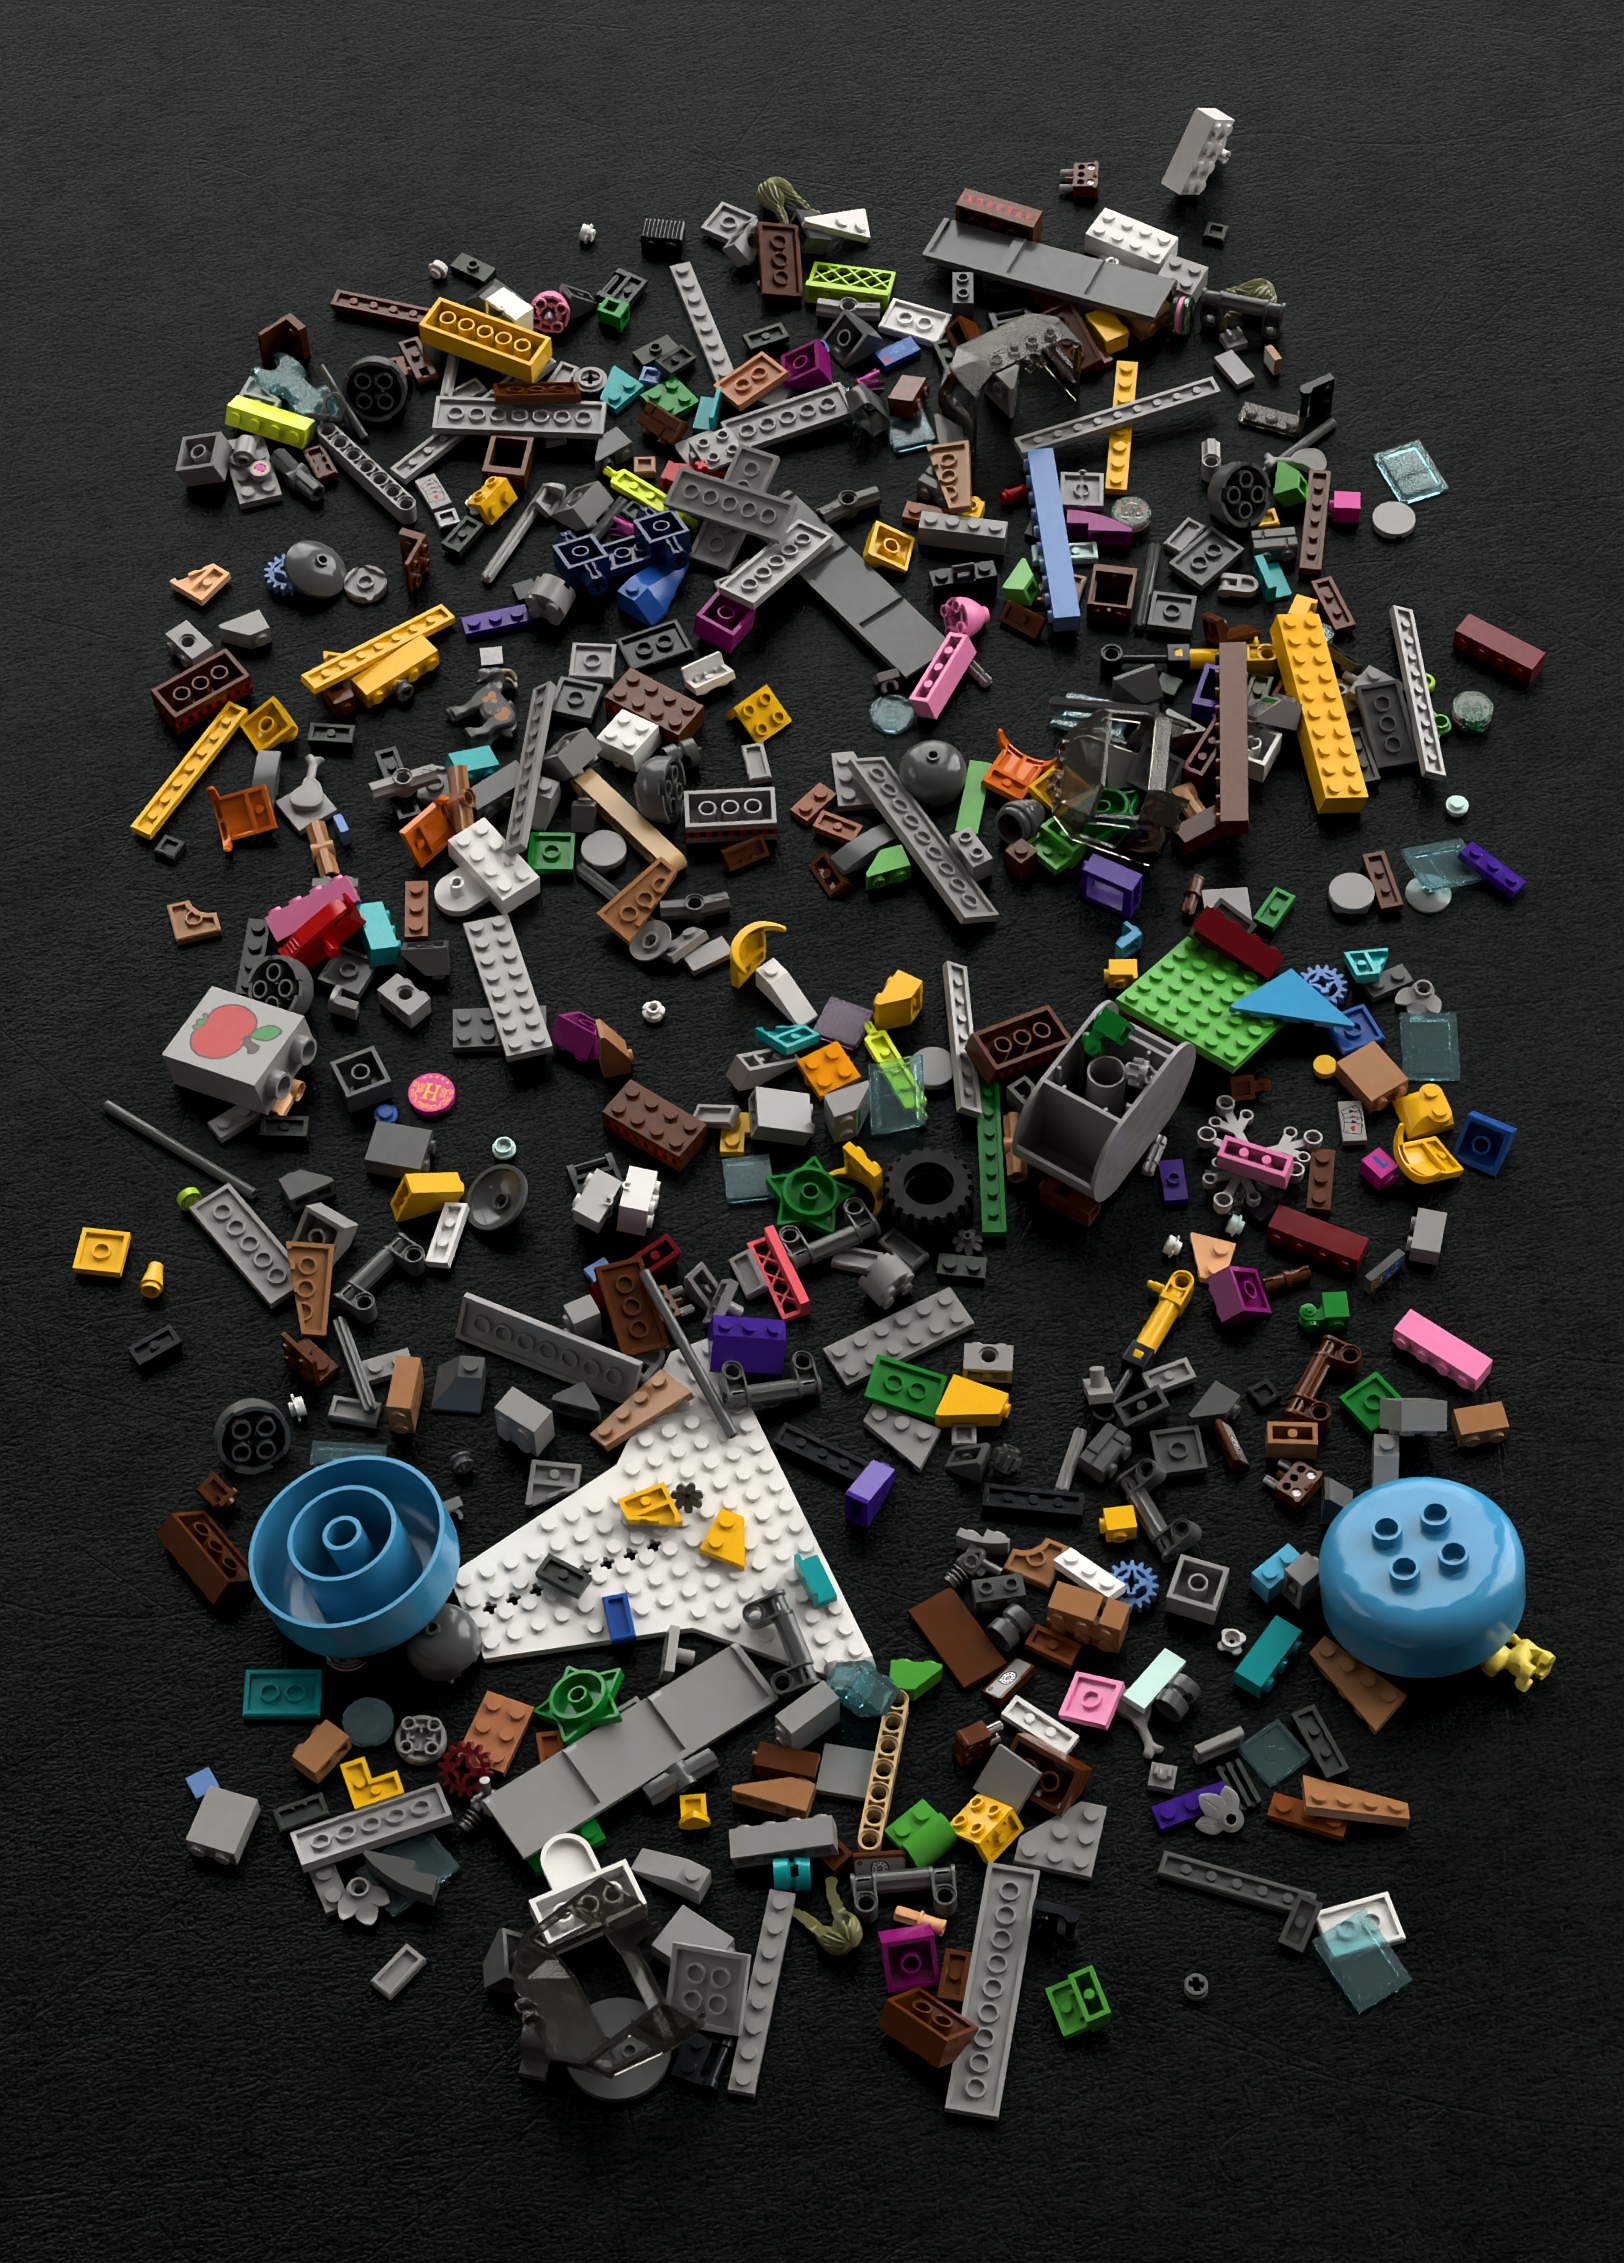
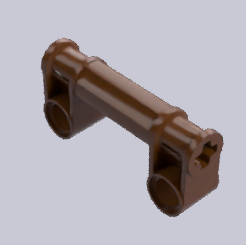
M1324 1335L1322 1337V1344L1319 1350L1314 1352L1290 1397L1291 1402L1288 1408H1285L1282 1412L1283 1418L1288 1422L1317 1423L1318 1433L1326 1432L1330 1428L1331 1423L1330 1406L1325 1402L1314 1399L1329 1370H1335L1346 1376H1354L1361 1368L1362 1354L1359 1347L1341 1341L1331 1335Z

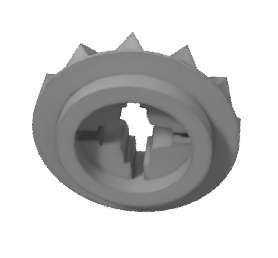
M585 367L574 375L573 381L578 382L579 390L582 394L588 392L591 396L592 392L599 393L601 389H604L607 375L597 367ZM590 377L593 380L592 384H588Z

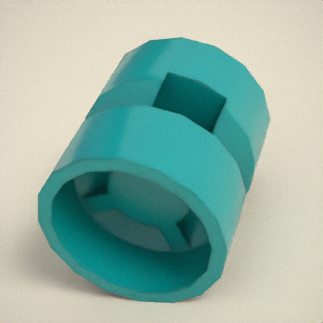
M810 1856L795 1857L793 1861H789L787 1857L773 1858L774 1890L789 1892L791 1887H794L796 1891L811 1890ZM791 1871L798 1872V1876L791 1877Z

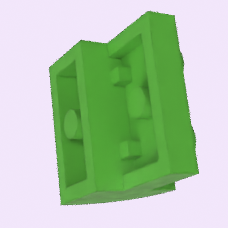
M1056 814L1040 826V832L1026 842L1037 850V861L1056 876L1066 867L1072 869L1081 860L1087 850L1089 840Z
M924 1799L920 1800L884 1830V1835L898 1850L906 1851V1862L911 1868L932 1865L958 1843L957 1835L946 1817L941 1812L937 1813Z
M1092 1965L1069 1974V1979L1045 1989L1065 2040L1088 2030H1091L1093 2033L1104 2027L1112 2019L1111 2010Z

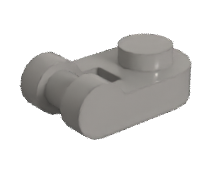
M1222 573L1219 582L1221 585L1218 588V595L1222 598L1230 596L1251 598L1258 592L1259 584L1253 576Z
M664 1350L635 1358L643 1361L642 1367L647 1369L645 1373L641 1372L639 1382L641 1386L664 1365Z

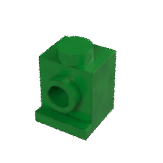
M606 296L596 309L598 322L615 327L618 332H621L630 320L629 303Z

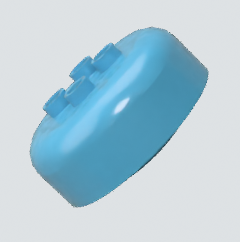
M362 1455L325 1463L303 1474L284 1488L273 1499L258 1521L250 1543L248 1566L250 1578L257 1595L274 1623L291 1641L301 1648L321 1656L358 1658L375 1655L397 1647L418 1634L432 1621L447 1601L456 1582L460 1563V1548L454 1523L435 1487L426 1476L411 1465L400 1460L383 1456Z
M1410 1477L1389 1481L1375 1486L1351 1500L1335 1516L1325 1533L1318 1561L1320 1598L1325 1621L1341 1646L1356 1659L1372 1668L1391 1675L1408 1678H1437L1457 1674L1471 1669L1492 1657L1508 1642L1519 1625L1526 1598L1525 1558L1522 1544L1515 1527L1505 1512L1495 1502L1473 1488L1454 1481L1433 1477Z

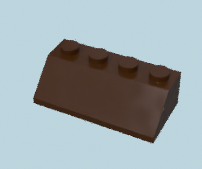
M205 1510L177 1512L169 1515L156 1536L161 1540L163 1546L176 1558L177 1563L190 1575L191 1580L204 1592L206 1598L211 1603H231L253 1588L247 1560Z

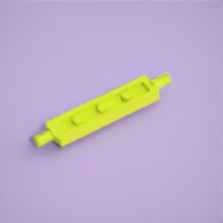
M609 466L604 468L603 474L612 478L610 481L611 488L631 500L635 499L646 507L650 505L657 513L669 509L663 505L667 496L664 492L626 469L616 472ZM675 511L685 524L693 529L697 527V520L690 517V515Z
M872 1021L865 1022L863 1027L868 1036L864 1038V1044L906 1114L915 1112L920 1122H923V1119L926 1121L928 1115L923 1107L927 1105V1099L886 1030L877 1031Z

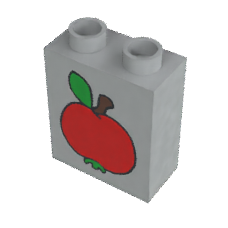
M211 986L162 1053V1057L176 1085L267 1115L277 1100H283L287 1097L292 1087V1079L302 1065H308L312 1062L316 1054L317 1043L303 1015Z

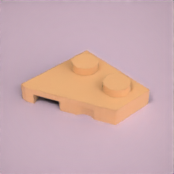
M213 563L203 567L201 570L188 573V577L177 581L174 578L169 582L171 588L203 606L231 577L229 572Z
M1193 1232L1190 1233V1244H1192L1194 1252L1193 1256L1198 1269L1199 1282L1208 1284L1207 1277L1230 1266L1236 1243Z

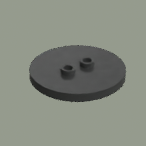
M629 1998L604 1999L585 2008L571 2023L564 2042L565 2063L574 2083L591 2097L607 2102L631 2101L650 2092L665 2076L671 2060L669 2031L662 2018L652 2008L642 2002Z

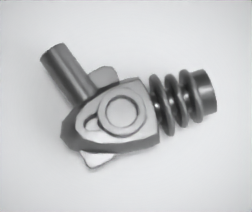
M971 1543L966 1552L955 1561L957 1565H952L951 1573L947 1572L943 1579L949 1586L955 1589L957 1586H960L959 1582L963 1583L964 1580H968L967 1575L973 1577L977 1574L981 1577L988 1571L995 1576H999L1003 1568L986 1560L985 1548L977 1547Z
M487 1776L480 1778L481 1792L471 1799V1810L466 1809L467 1814H464V1818H460V1822L457 1824L468 1835L475 1831L474 1827H479L478 1824H483L482 1820L486 1821L487 1818H492L486 1814L481 1805L482 1799L497 1791L496 1789H491L490 1778Z

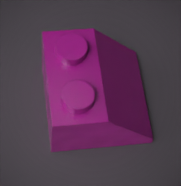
M818 339L781 355V366L789 372L790 377L783 382L785 388L811 392L832 384L830 354Z
M580 1011L558 1015L549 1036L555 1047L561 1051L573 1053L574 1058L582 1062L597 1059L595 1019Z
M1227 1266L1207 1277L1209 1292L1214 1299L1217 1308L1216 1312L1222 1323L1237 1324L1272 1313L1257 1269Z
M930 1924L878 1932L888 1993L911 1990L918 1986L923 1988L940 1984L935 1937Z

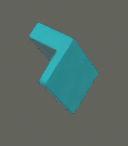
M721 388L716 389L714 398L701 396L693 424V434H700L707 430L715 432L722 407Z
M1263 554L1254 556L1253 572L1266 602L1291 597L1292 592L1279 563L1267 564Z
M799 1553L794 1554L795 1571L813 1609L837 1601V1594L818 1555L802 1560Z

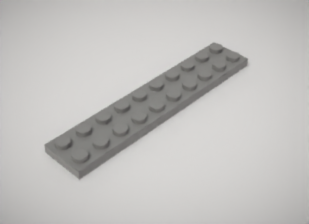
M886 758L849 759L846 766L943 898L945 904L948 905L956 916V919L961 924L996 921L999 916L997 910L913 795L903 786L899 776Z
M988 1862L961 2016L978 2026L979 2030L952 2064L945 2112L995 2121L999 2119L1031 1930L1032 1907L1034 1899H1036L1040 1870Z

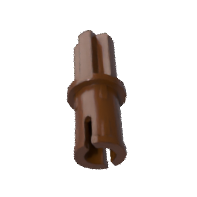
M1192 875L1188 889L1184 892L1183 896L1185 899L1181 913L1185 917L1194 915L1197 903L1202 898L1201 890L1205 879L1201 875Z

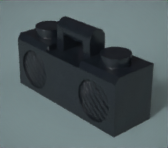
M993 560L981 561L980 563L968 562L952 565L951 568L929 571L928 589L933 604L945 602L951 597L968 598L996 593L998 575Z

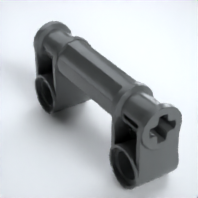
M1203 287L1200 299V322L1206 327H1215L1219 321L1222 309L1260 316L1263 318L1262 335L1267 339H1277L1284 322L1287 303L1278 304L1270 302L1269 299L1264 300L1243 296L1223 290L1217 292Z
M853 1197L845 1201L843 1209L847 1227L809 1244L795 1226L788 1225L779 1231V1238L796 1272L798 1268L809 1263L813 1265L861 1244L864 1239L873 1235H881L878 1221L871 1214L862 1199Z
M398 1232L395 1235V1239L388 1246L384 1245L360 1270L346 1281V1286L341 1291L332 1295V1300L341 1310L346 1311L359 1322L366 1324L373 1322L377 1318L378 1312L374 1296L367 1291L395 1264L412 1276L423 1274L427 1269L424 1249L410 1240L404 1233Z
M798 1351L793 1355L788 1369L790 1379L747 1385L741 1364L736 1361L725 1362L718 1378L722 1403L725 1409L730 1410L731 1407L742 1405L751 1407L801 1400L802 1397L811 1395L821 1397L822 1383L816 1370L814 1358L809 1352Z
M1144 1458L1128 1471L1120 1474L1116 1479V1483L1118 1486H1122L1125 1491L1126 1500L1130 1505H1133L1134 1512L1150 1538L1151 1543L1157 1546L1160 1551L1161 1560L1164 1563H1169L1196 1544L1202 1536V1531L1198 1524L1185 1518H1178L1167 1526L1148 1492L1165 1480L1166 1469L1163 1465L1149 1458ZM1151 1468H1153V1472L1149 1476V1471ZM1189 1527L1188 1533L1184 1536L1185 1529Z
M784 1589L773 1591L765 1597L746 1604L743 1608L742 1616L748 1627L755 1630L774 1623L791 1667L775 1673L771 1678L770 1684L779 1698L788 1699L799 1693L809 1691L822 1680L816 1675L813 1667L814 1661L799 1628L793 1609H789L784 1597L786 1592ZM753 1611H760L761 1617L758 1620H749V1615ZM805 1671H807L809 1679H807ZM781 1680L790 1681L789 1687L786 1690L781 1691L777 1689V1685Z
M950 1864L949 1867L943 1868L928 1866L872 1871L871 1874L865 1875L850 1873L854 1913L862 1924H871L876 1921L878 1917V1894L931 1890L933 1908L937 1915L949 1917L957 1909L955 1864ZM943 1898H947V1899H949V1900H951V1901H950V1902H947V1903H943V1902H941V1901H939V1900H941V1899H943ZM865 1905L872 1907L869 1910L861 1909V1907Z

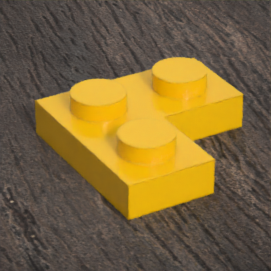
M740 1112L733 1129H721L720 1157H744L745 1137L751 1138L749 1113Z
M365 1757L340 1764V1769L355 1810L405 1794L397 1770L372 1778Z

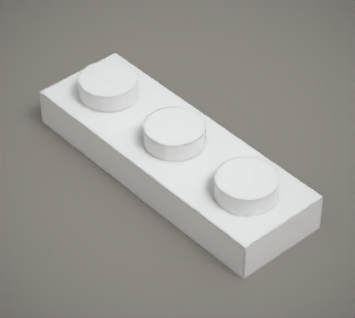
M445 1202L425 1260L428 1267H451L470 1210L467 1203Z
M1069 1548L1053 1559V1567L1087 1591L1103 1595V1602L1107 1603L1108 1597L1116 1599L1125 1593L1126 1585L1073 1548Z
M1017 1695L1001 1713V1718L1023 1733L1028 1732L1067 1755L1079 1741V1735Z

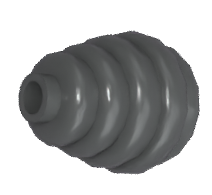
M1034 799L1007 802L1001 807L995 817L997 833L1008 844L1015 843L1021 838L1028 841L1040 830V826L1045 819L1044 807Z

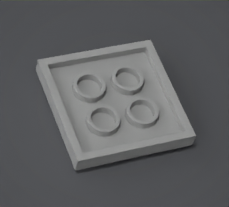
M673 1942L664 2023L734 2036L742 2035L751 1955L683 1942Z

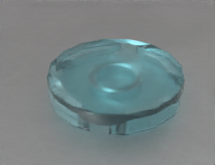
M891 694L884 698L880 697L873 702L870 708V720L872 725L883 733H901L912 725L914 709L908 699Z
M365 1697L356 1700L348 1706L343 1715L342 1724L345 1733L350 1736L352 1743L360 1747H367V1745L377 1746L386 1741L394 1729V1716L391 1708L384 1701L378 1698Z

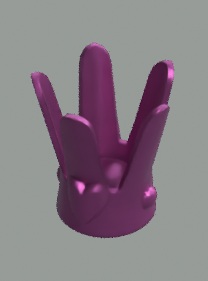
M876 369L863 377L855 379V385L863 382L871 390H882L884 388L875 387L882 386L885 383L884 381H878V379H872L880 373V370Z
M619 514L618 517H613V521L618 524H616L617 529L610 528L608 530L610 533H614L610 534V536L628 537L634 535L632 523Z

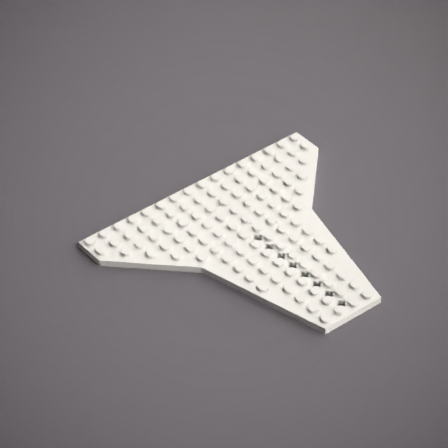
M708 1338L691 1344L693 1351L722 1402V1395L718 1385L720 1373L709 1372ZM679 1349L670 1353L662 1370L690 1390L695 1398L688 1402L684 1400L675 1406L676 1410L669 1414L667 1412L661 1414L654 1419L655 1423L637 1429L635 1435L629 1438L617 1465L460 1567L453 1587L460 1607L470 1614L480 1629L482 1636L480 1653L485 1663L610 1645L611 1641L602 1597L627 1592L637 1640L664 1637L670 1625L680 1626V1634L694 1632L728 1645L737 1642L747 1652L791 1667L774 1623L755 1630L748 1627L742 1616V1611L746 1604L780 1589H784L786 1592L784 1597L789 1609H793L799 1628L814 1661L813 1667L818 1677L826 1679L823 1668L831 1661L843 1660L846 1663L868 1656L873 1658L752 1407L742 1405L726 1410L739 1432L736 1437L728 1439ZM662 1482L665 1483L670 1495L673 1490H676L678 1484L682 1483L686 1486L690 1482L695 1483V1490L703 1492L702 1506L700 1508L693 1506L692 1513H685L684 1506L681 1509H677L683 1522V1526L629 1525L618 1505V1499ZM721 1508L744 1517V1571L700 1553V1547ZM653 1543L659 1544L658 1551L655 1552L653 1549L648 1550V1547ZM629 1552L636 1553L635 1560L632 1561L630 1558H624V1556ZM548 1553L580 1570H588V1574L592 1575L591 1583L579 1600L536 1577L535 1572ZM799 1553L802 1560L818 1555L837 1594V1601L813 1609L795 1571L794 1554ZM605 1561L613 1562L611 1569L601 1567V1565ZM535 1588L543 1589L541 1596L531 1594L530 1592ZM511 1597L519 1598L517 1600V1605L507 1603V1601H509V1598ZM487 1606L496 1607L493 1614L483 1612V1610ZM753 1611L749 1615V1620H758L761 1617V1612Z

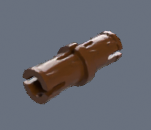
M1305 1265L1288 1271L1285 1269L1280 1274L1262 1278L1261 1283L1263 1289H1265L1264 1292L1269 1293L1277 1289H1289L1297 1283L1312 1280V1274L1309 1266Z

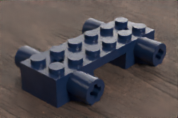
M648 505L647 507L640 508L637 512L636 520H633L634 535L601 545L593 533L578 538L570 530L560 533L556 539V545L552 546L554 566L569 588L571 586L572 589H579L585 586L591 595L599 596L608 588L609 583L607 579L614 576H620L662 561H666L673 570L685 568L689 562L688 553L692 552L690 530L673 508L657 513L653 507Z

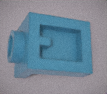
M1128 921L1123 923L1122 936L1115 943L1116 959H1126L1141 948L1142 933L1138 927L1132 926Z

